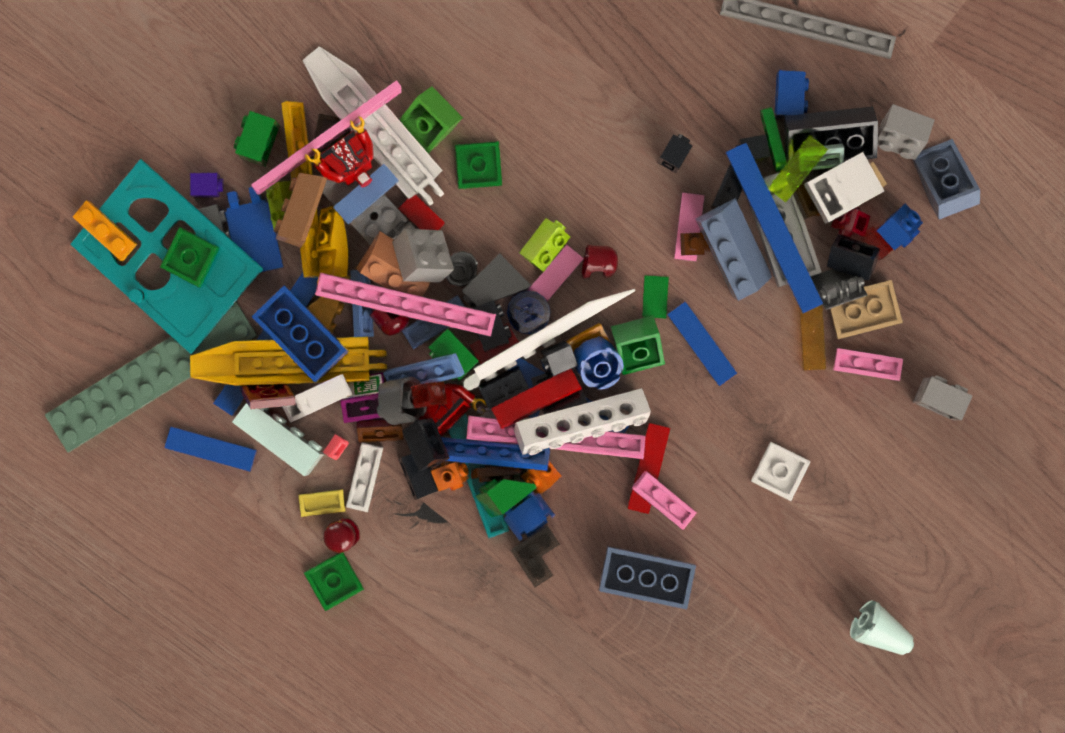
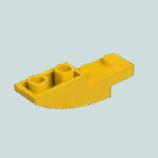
M334 206L321 209L315 248L316 251L322 253L319 276L320 273L345 277L348 270V243L343 218L333 208Z

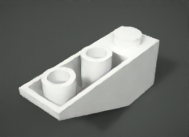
M343 374L295 395L296 405L282 407L291 423L351 395L352 392Z

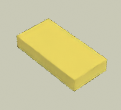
M343 489L299 495L301 517L346 511Z

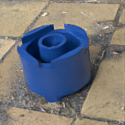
M598 336L583 342L574 350L573 353L578 366H575V369L587 386L606 389L618 382L624 364L621 356L608 340Z
M532 491L522 499V504L518 507L514 505L505 512L506 517L504 521L519 541L523 540L522 535L526 534L529 537L548 523L546 519L549 515L551 518L555 516L540 493L535 495Z

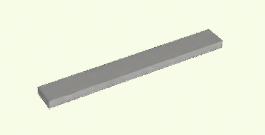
M723 0L720 11L722 16L890 59L896 40V36L758 0Z

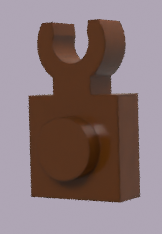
M680 233L681 256L705 255V250L711 252L702 233Z

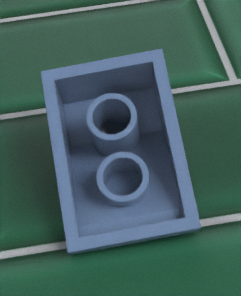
M953 139L922 150L916 160L912 159L928 200L938 219L980 204V188Z

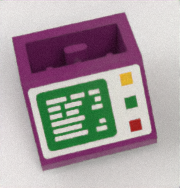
M383 372L369 374V381L347 382L352 394L340 400L344 423L380 418L377 413L379 405L378 386L384 383Z

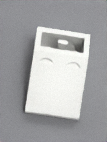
M863 152L804 184L825 224L884 192Z

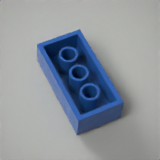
M285 285L252 316L314 382H318L349 352Z

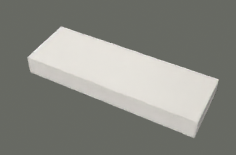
M361 443L346 504L347 508L368 512L384 447Z

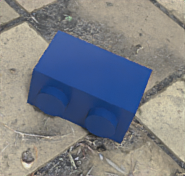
M783 70L777 72L775 118L807 113L808 100H804L805 91L809 89V78H805L806 72Z

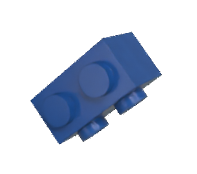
M905 203L878 228L877 232L896 250L899 246L905 248L913 241V238L920 233L918 228L923 222L919 214L911 210Z

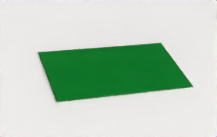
M645 275L642 317L654 315V318L666 319L669 277Z

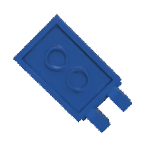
M252 187L249 188L252 203L240 205L236 191L227 193L230 208H226L227 212L225 214L231 240L263 268L262 272L283 268V260L278 240L275 239L277 234L273 232L268 202L266 203V200H262L261 194L257 195Z

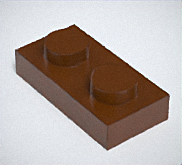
M386 420L357 421L359 442L403 440L402 424L392 425Z
M504 466L471 470V478L479 479V483L491 482L494 477H500V480H514L513 476L520 474V468Z

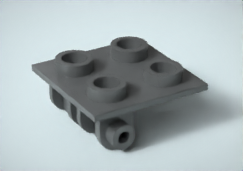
M834 269L811 276L825 310L867 296L863 287L864 280L862 277L852 276Z

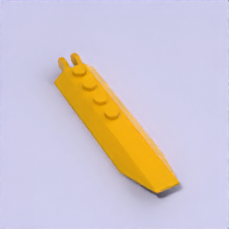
M368 337L337 338L349 352L318 382H314L274 340L233 341L190 355V377L234 386L323 383L343 374L346 382L369 381V370L381 371L387 369V364L384 363L369 364V357L387 356V352L385 350H369Z

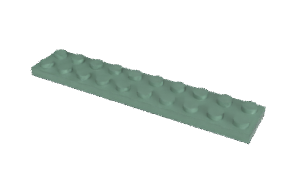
M236 301L192 354L174 338L170 337L46 413L45 416L66 451L71 452L191 378L190 355L233 341H251L258 335Z

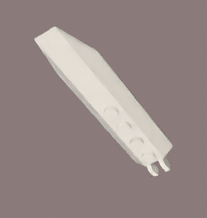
M320 46L302 60L322 99L340 120L377 95L357 70ZM386 104L364 119L363 129L367 130L373 142L375 161L380 166L385 164L399 180L396 185L408 199L419 193L429 206L434 203L432 198L423 190L428 184L436 195L441 197L444 194L434 181L443 170ZM353 128L350 129L351 132L354 130V132L357 133V130Z
M635 289L593 300L580 306L485 363L474 368L475 373L464 379V387L470 391L473 388L479 387L480 380L485 378L487 382L498 375L497 370L503 367L505 370H508L517 364L515 360L523 356L524 359H527L536 354L535 349L541 345L544 348L556 342L554 339L556 336L633 293Z

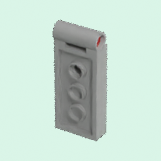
M787 170L764 177L763 179L810 277L822 273L803 216L787 182V178H789ZM751 208L777 288L787 285L788 283Z
M327 179L323 194L333 205H336L359 184L356 180L350 185H346L344 182L336 183ZM385 195L381 196L351 222L352 226L370 245L379 231L395 240L405 229H415ZM373 213L378 214L377 220H371Z

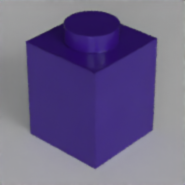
M190 173V195L192 197H220V192H224V180L220 178L218 173Z

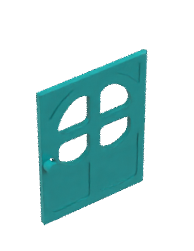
M142 159L138 160L137 164L99 209L115 224H123L141 241V247L124 266L120 265L114 255L85 228L81 230L70 244L190 354L196 350L258 274L263 271V268ZM152 198L168 206L169 213L153 232H148L130 215L129 207L135 200ZM180 220L185 221L195 231L197 236L220 247L201 288L170 273L168 283L157 290L145 288L136 279L137 270L152 253L156 254L162 261L164 260L168 249L163 245V239Z

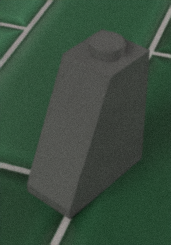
M499 253L462 290L465 294L462 298L471 307L474 304L479 306L528 290L531 284Z

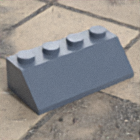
M735 198L695 218L722 276L736 300L739 301L757 292L772 278L771 272Z

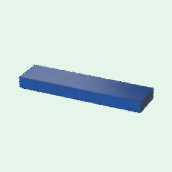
M686 302L667 314L718 386L737 374Z
M170 427L165 444L166 449L249 472L252 470L257 452L255 449L175 427Z

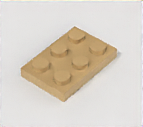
M892 280L865 286L864 289L867 296L829 309L837 339L903 323Z

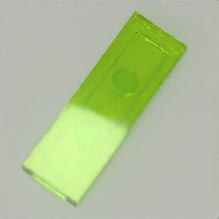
M809 135L769 185L768 189L786 203L828 149Z

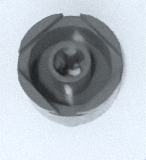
M406 377L379 384V405L377 407L379 417L384 418L389 424L398 425L415 422L420 416H424L427 409V397L425 392H421L419 386L422 384L415 377Z

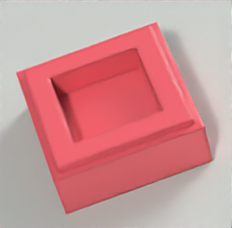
M335 434L323 453L328 457L338 460L349 442Z

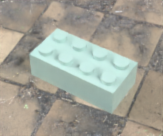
M246 403L232 423L303 476L309 475L323 457L324 453L321 452L323 447L313 440H309V442L303 438L305 434L296 427L289 428L285 425L287 420L277 413L272 415L267 411L269 408L250 409Z

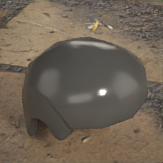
M465 251L456 252L450 256L454 270L446 278L452 285L458 287L466 286L477 276L478 262L471 253Z

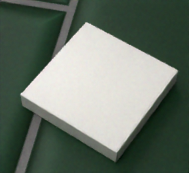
M770 442L751 482L791 501L811 461Z

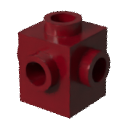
M855 207L832 221L831 227L838 230V234L849 238L852 235L864 237L871 216L860 211L859 207Z

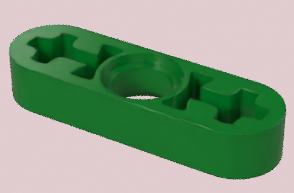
M772 107L760 110V116L764 132L767 136L774 169L776 172L786 170V157Z

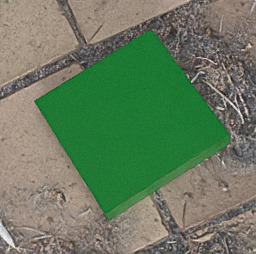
M499 141L455 145L458 189L502 186Z
M179 227L160 267L201 288L220 247Z
M344 552L337 553L304 572L325 611L364 590Z

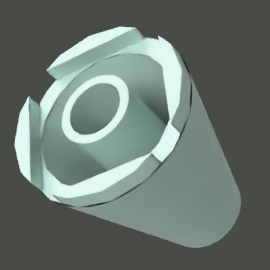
M871 600L859 610L862 613L859 619L854 618L850 628L851 638L856 642L900 655L909 653L913 649V636L878 602Z

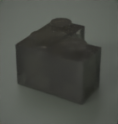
M547 524L510 549L534 587L554 576L542 556L560 545Z

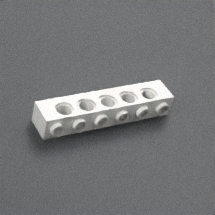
M641 388L516 422L514 433L522 455L527 453L534 455L541 452L542 449L549 447L556 449L567 442L578 443L589 436L594 438L602 436L607 431L613 430L618 432L625 429L626 426L633 424L634 426H640L647 422L651 410ZM620 410H627L629 414L625 415ZM605 415L609 420H602L599 416ZM578 421H585L588 426H582ZM557 427H565L567 431L561 432ZM542 432L546 437L541 438L536 433Z

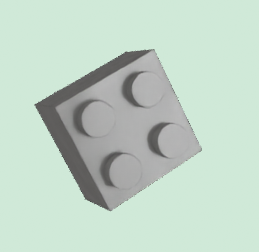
M892 104L880 124L878 146L884 151L900 154L905 159L916 160L928 142L935 120Z
M405 229L392 242L403 281L441 282L454 270L442 230Z
M937 375L935 377L923 378L913 403L948 419L962 420L972 399V395L967 393L968 389L957 384L950 386L947 384L948 380Z

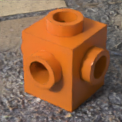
M444 461L440 466L431 470L438 491L448 488L454 491L463 487V482L469 479L468 467L463 462Z
M550 461L547 471L527 469L521 475L526 483L536 485L537 488L533 491L536 494L540 493V495L562 476Z

